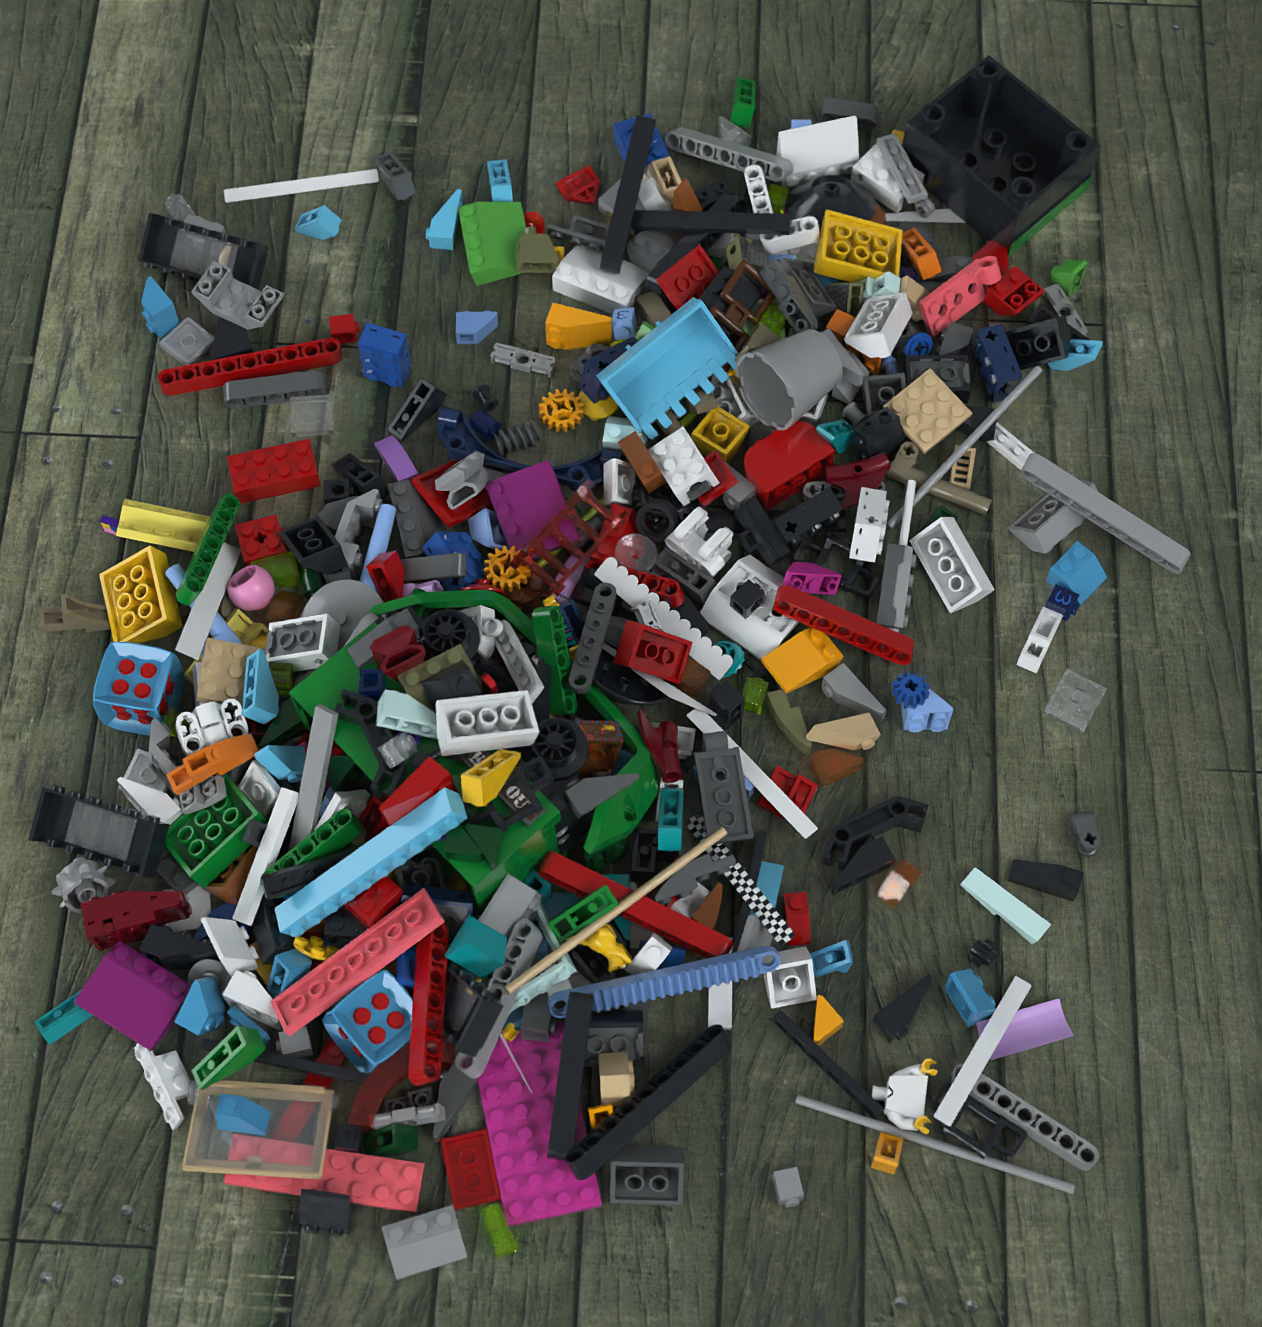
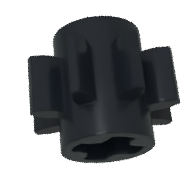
M988 938L984 942L978 939L969 951V954L973 956L971 962L979 968L983 964L988 967L998 954L994 951L996 944Z

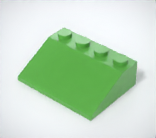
M475 202L458 207L469 270L476 286L522 274L516 271V245L520 235L524 234V229L526 228L521 202Z

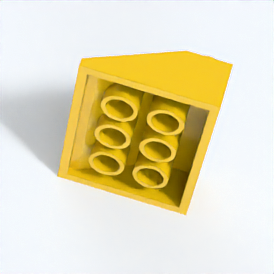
M826 209L815 253L813 273L847 282H860L868 276L876 279L888 271L899 277L903 230Z
M152 546L144 548L99 574L114 642L121 641L139 644L166 637L183 627L174 586L165 575L169 569L167 555Z

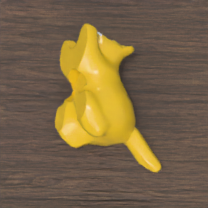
M605 924L580 943L604 955L608 959L609 972L623 969L626 967V963L630 964L632 962V956L624 945L616 942V933L609 924Z

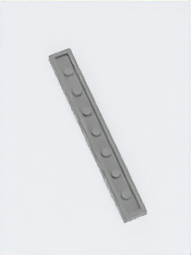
M322 704L315 706L288 852L314 832L318 824L339 714Z

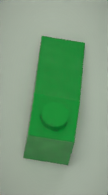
M740 77L736 78L730 124H734V126L739 128L750 127L755 109L756 81Z
M605 884L550 918L547 925L561 944L619 905V902Z
M238 1025L191 1070L199 1089L204 1090L251 1064L266 1049L259 1031Z

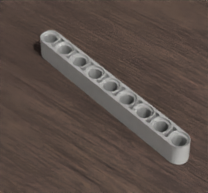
M1036 453L1029 455L1020 471L1023 478L1170 572L1177 574L1182 572L1191 555L1189 550L1043 456Z

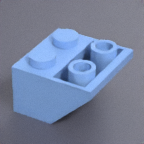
M929 688L927 690L930 693L929 698L925 699L924 705L917 704L915 709L908 705L904 709V703L902 702L903 730H909L910 732H920L922 730L941 732L944 729H948L953 707Z

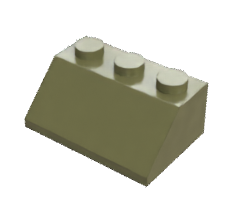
M461 644L397 676L404 694H408L433 712L435 711L421 681L461 660L471 669L482 694L484 690Z

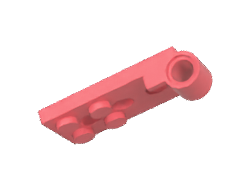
M986 256L981 259L977 258L918 302L927 334L930 337L934 338L944 328L946 329L949 326L950 321H957L985 299L988 285L997 283L1002 278L996 257ZM972 283V288L968 291V287Z

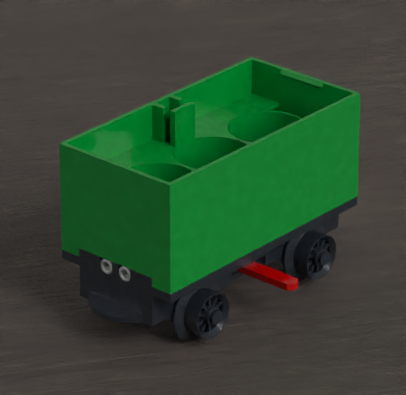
M409 605L398 610L399 613L408 609L415 623L419 625L420 639L417 642L426 651L424 662L461 644L469 660L476 654L480 643L479 629L473 619L463 612L448 609L440 610L426 619H422ZM382 616L289 692L306 732L311 733L315 706L322 704L333 711L337 703L342 704L341 708L356 709V706L350 703L348 706L343 705L341 697L343 689L372 698L377 705L385 689L395 690L404 694L400 684L385 675L382 670L377 669L375 661L357 669L347 650L385 619ZM367 671H378V672H380L379 675H381V676H380V677H377L378 675H372V674H377V672H368V673H367ZM485 673L481 677L477 675L484 690L482 695L498 694L497 685L488 674ZM366 710L362 715L368 716L373 711ZM558 717L545 719L537 724L539 734L532 745L504 748V750L521 753V758L514 769L539 756L542 757L548 765L554 780L535 793L542 806L546 809V812L530 827H527L520 820L508 827V831L503 833L496 870L492 871L485 860L481 863L447 860L444 852L446 840L434 841L431 843L434 848L416 854L421 860L431 857L440 862L444 885H450V890L473 892L476 900L475 918L477 920L481 917L507 874L524 882L533 869L537 868L539 870L548 851L568 858L575 852L574 843L590 830L596 808L578 819L563 796L567 790L565 786L572 781L578 779L580 782L585 778H592V773L585 763L589 750L587 737L581 727L571 720ZM337 719L334 741L373 781L379 765L361 726ZM389 728L395 741L397 730ZM421 736L419 748L397 746L407 769L405 781L416 770L412 762L413 755L417 752L419 754L424 752L427 755L440 748L438 739ZM499 749L488 750V752L492 755ZM463 753L464 759L471 753ZM448 755L435 760L450 773L462 798L461 775L468 771L469 768L463 761L457 764ZM392 766L388 771L396 772L400 767ZM538 766L525 773L530 785L543 778L546 772L543 766ZM385 781L380 792L385 793L386 789L390 790L392 783ZM371 789L366 790L370 794L367 803H369L371 798L373 797ZM497 796L492 799L503 819L513 814ZM471 805L468 807L471 818L488 810L486 805L482 807ZM493 818L478 824L480 826L498 828ZM466 819L460 823L463 829L466 824H469Z

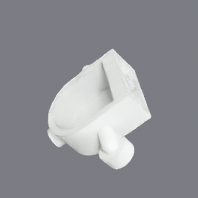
M479 605L460 610V612L471 617L477 625L480 636L478 650L490 658L495 648L496 637L503 630L502 622L495 619L494 609Z

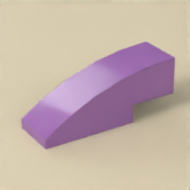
M394 435L374 443L391 477L396 482L412 480L413 477L418 476L416 468Z

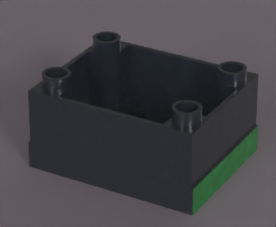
M990 55L978 61L975 67L932 102L924 105L921 111L908 120L902 146L913 167L924 174V188L988 242L994 240L1006 247L1008 257L1088 190L1092 179L1091 173L1101 146Z

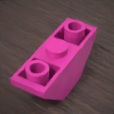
M793 562L786 572L782 585L792 586L805 593L836 595L842 575L813 563Z

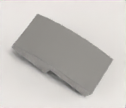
M216 775L204 785L200 786L197 784L179 795L181 812L183 814L193 813L209 807L226 797L224 777Z

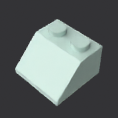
M608 416L603 435V449L622 452L623 456L626 457L618 441L636 431L646 447L648 436L644 431L639 433L628 418Z

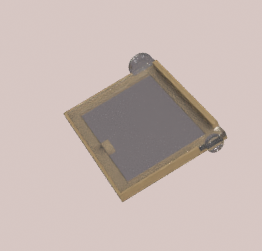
M220 1080L201 1090L196 1081H190L187 1101L188 1105H194L182 1165L183 1171L322 1180L332 1110L338 1109L339 1095L335 1094V1090H328L325 1087L224 1080ZM220 1095L243 1096L270 1111L271 1116L266 1136L218 1130L215 1113Z

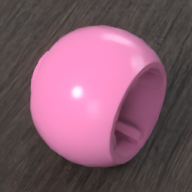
M250 565L239 570L230 578L227 584V593L231 602L237 608L247 612L265 608L270 603L275 592L272 576L266 569L257 565Z

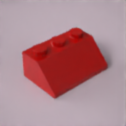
M612 503L590 560L605 561L607 558L613 557L617 560V565L636 570L647 540L640 535L636 528L635 520L637 513L633 509ZM645 520L647 526L652 529V525Z

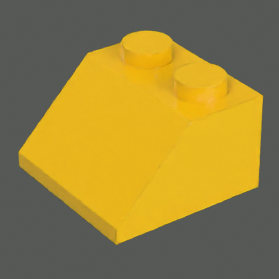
M717 406L691 433V438L701 454L707 456L716 450L728 464L739 450L750 426Z

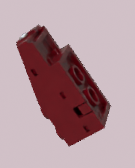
M115 891L110 896L102 898L92 897L87 902L81 903L86 938L99 952L113 948L119 941L124 944H130L144 940L151 924L159 926L160 924L166 925L189 919V915L192 914L191 905L189 904L190 899L184 891Z

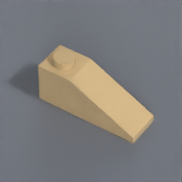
M870 713L814 725L806 735V738L810 741L850 750L861 748L867 750L875 745V741L881 734Z

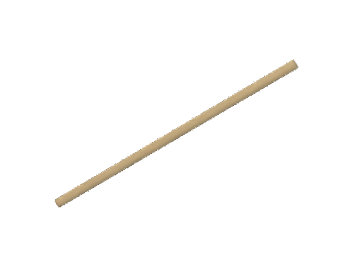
M719 828L620 901L619 905L593 921L505 986L506 993L511 995L726 836L727 831L725 828Z

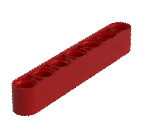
M782 585L777 588L773 607L779 614L898 665H908L911 663L914 641L910 637L792 586Z
M445 923L438 926L416 944L408 1069L409 1079L416 1086L438 1080L441 1073L447 958L444 955L448 950L449 936Z

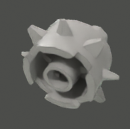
M84 857L74 859L71 864L66 866L56 876L58 886L52 890V894L62 896L63 901L59 907L66 906L71 911L81 913V903L87 902L92 897L102 898L109 896L107 893L108 889L115 884V879L105 877L104 872L107 866L101 868L96 862L86 860Z

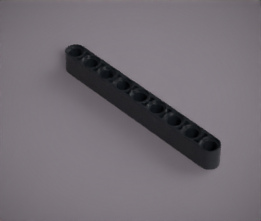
M640 115L636 116L599 269L620 273L656 119Z
M716 1024L707 1028L566 1154L565 1161L577 1180H585L595 1173L731 1050L732 1043L723 1026Z

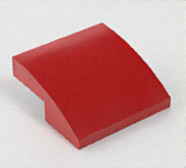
M775 766L769 778L805 814L818 784L800 774L795 776L783 768ZM762 794L760 795L757 806L786 819Z

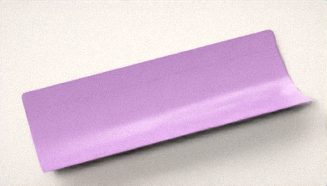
M1060 999L1017 1010L990 1060L1074 1036L1064 1017ZM990 1019L976 1023L979 1037Z

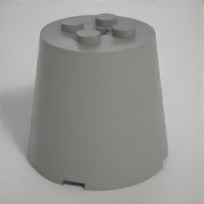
M813 329L804 330L748 352L740 357L736 365V377H740L742 385L739 387L745 403L763 424L768 427L773 425L780 431L791 427L837 386L843 374L841 360L835 347L823 334Z

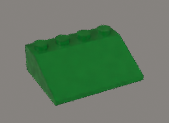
M226 773L222 776L225 782L226 797L199 811L189 814L182 813L169 825L164 844L189 877L203 888L208 886L251 845L242 841L250 819L268 825L269 822L264 814Z

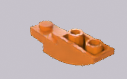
M251 733L229 738L183 758L184 764L166 775L173 792L176 795H180L216 773L221 776L253 758L259 749Z

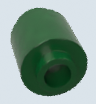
M310 568L301 572L300 581L305 598L310 600L314 593L324 586L320 572Z

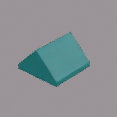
M469 915L444 956L477 976L484 978L504 965L508 937Z

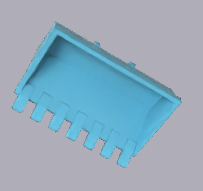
M694 297L662 323L657 321L655 323L657 327L631 347L628 344L625 347L627 349L625 353L596 375L639 433L644 431L650 440L658 436V433L651 426L653 422L658 420L665 429L672 425V421L665 414L669 409L672 408L678 417H682L686 413V410L679 402L684 397L693 406L701 401L693 391L699 385L707 394L715 390L708 380L710 376L714 374L721 383H724L729 379V376L722 369L727 363L736 371L737 363L734 359L738 355L737 350L703 301Z

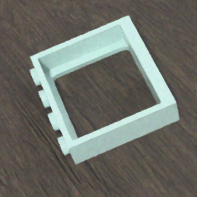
M540 904L535 912H531L527 920L531 922L538 921L552 951H554L563 943L560 944L547 925L550 918L544 906ZM568 953L557 960L558 964L521 986L510 1012L528 1004L532 998L547 992L553 985L568 979L571 974L577 971ZM468 970L473 975V980L479 978L484 988L488 987L490 982L488 975L481 978Z

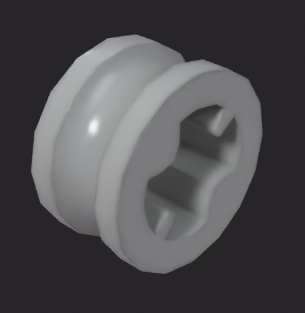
M928 198L920 200L915 204L916 211L923 218H927L929 214L935 211L933 203Z

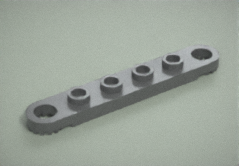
M610 583L597 585L593 593L569 676V687L574 693H587L595 676L617 596L615 586ZM605 590L607 592L608 590V592H610L611 594L607 597H604L600 595V592H605ZM580 678L581 680H585L586 683L583 685H576L575 681H577V679L579 680Z

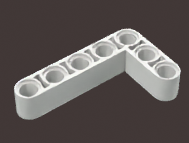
M758 165L748 166L744 171L754 213L773 214L761 167ZM807 216L792 220L789 235L759 234L764 251L768 254H774L817 242L820 238V230L817 219Z

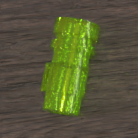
M495 1203L482 1209L481 1212L485 1225L492 1238V1247H495L496 1257L502 1258L516 1252L519 1249L517 1240H514V1233L510 1232L509 1224L500 1204Z

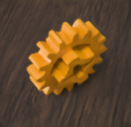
M556 389V394L548 392V398L542 397V403H539V418H542L543 425L548 423L549 430L553 427L556 428V432H559L560 428L567 432V427L574 430L575 423L580 425L581 418L584 417V405L580 403V397L575 398V392L567 394V389H564L563 393H560Z
M504 545L502 551L495 548V554L489 553V560L484 561V575H487L486 579L492 582L493 586L497 587L499 585L502 590L508 587L509 592H512V587L514 586L520 589V583L526 584V577L531 576V562H528V555L523 556L522 549L516 552L515 546L507 550L506 545Z

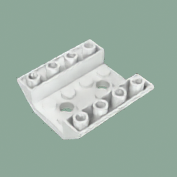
M751 555L739 559L711 591L700 611L711 627L759 660L782 645L784 639L799 623L784 615L776 617L772 614L777 588L782 586L784 577ZM749 579L751 582L759 584L764 590L765 595L764 603L745 619L730 607V597L737 590L738 586L743 585Z

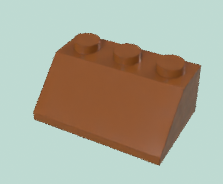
M250 845L203 889L230 905H237L259 847Z

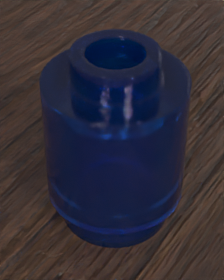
M478 410L470 419L472 427L487 440L494 439L493 432L497 436L498 430L501 428V423L486 411Z

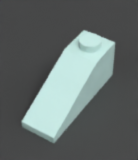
M385 689L378 702L376 726L438 739L435 712L408 694Z

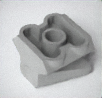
M474 451L435 480L436 490L450 491L447 504L451 510L456 509L476 496L491 481V477L483 467L484 454Z

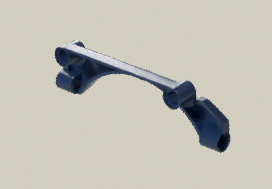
M442 406L438 416L436 431L443 447L447 449L450 459L458 461L474 451H478L485 455L483 462L485 465L512 472L530 467V465L511 461L491 450L474 433L465 413ZM604 448L578 462L552 467L559 484L569 486L574 492H582L586 489L587 485L592 487L603 485L604 463L611 459L623 460V453Z

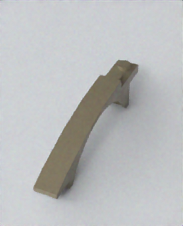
M655 291L636 297V301L643 313V320L653 327H657L655 325L657 321L662 323L672 315ZM700 385L693 390L701 400L698 404L693 406L685 397L689 413L696 411L697 414L717 408V402L712 392L707 394Z
M61 594V607L39 609L41 632L84 628L86 632L111 629L106 605L83 602L68 594ZM177 600L180 616L190 614V606L181 604Z

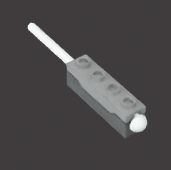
M908 480L899 545L887 544L876 619L877 624L900 634L902 628H907L908 615H904L905 607L909 608L911 595H908L907 592L908 587L912 588L914 575L910 574L911 567L915 568L916 563L913 547L907 546L916 488L915 480Z

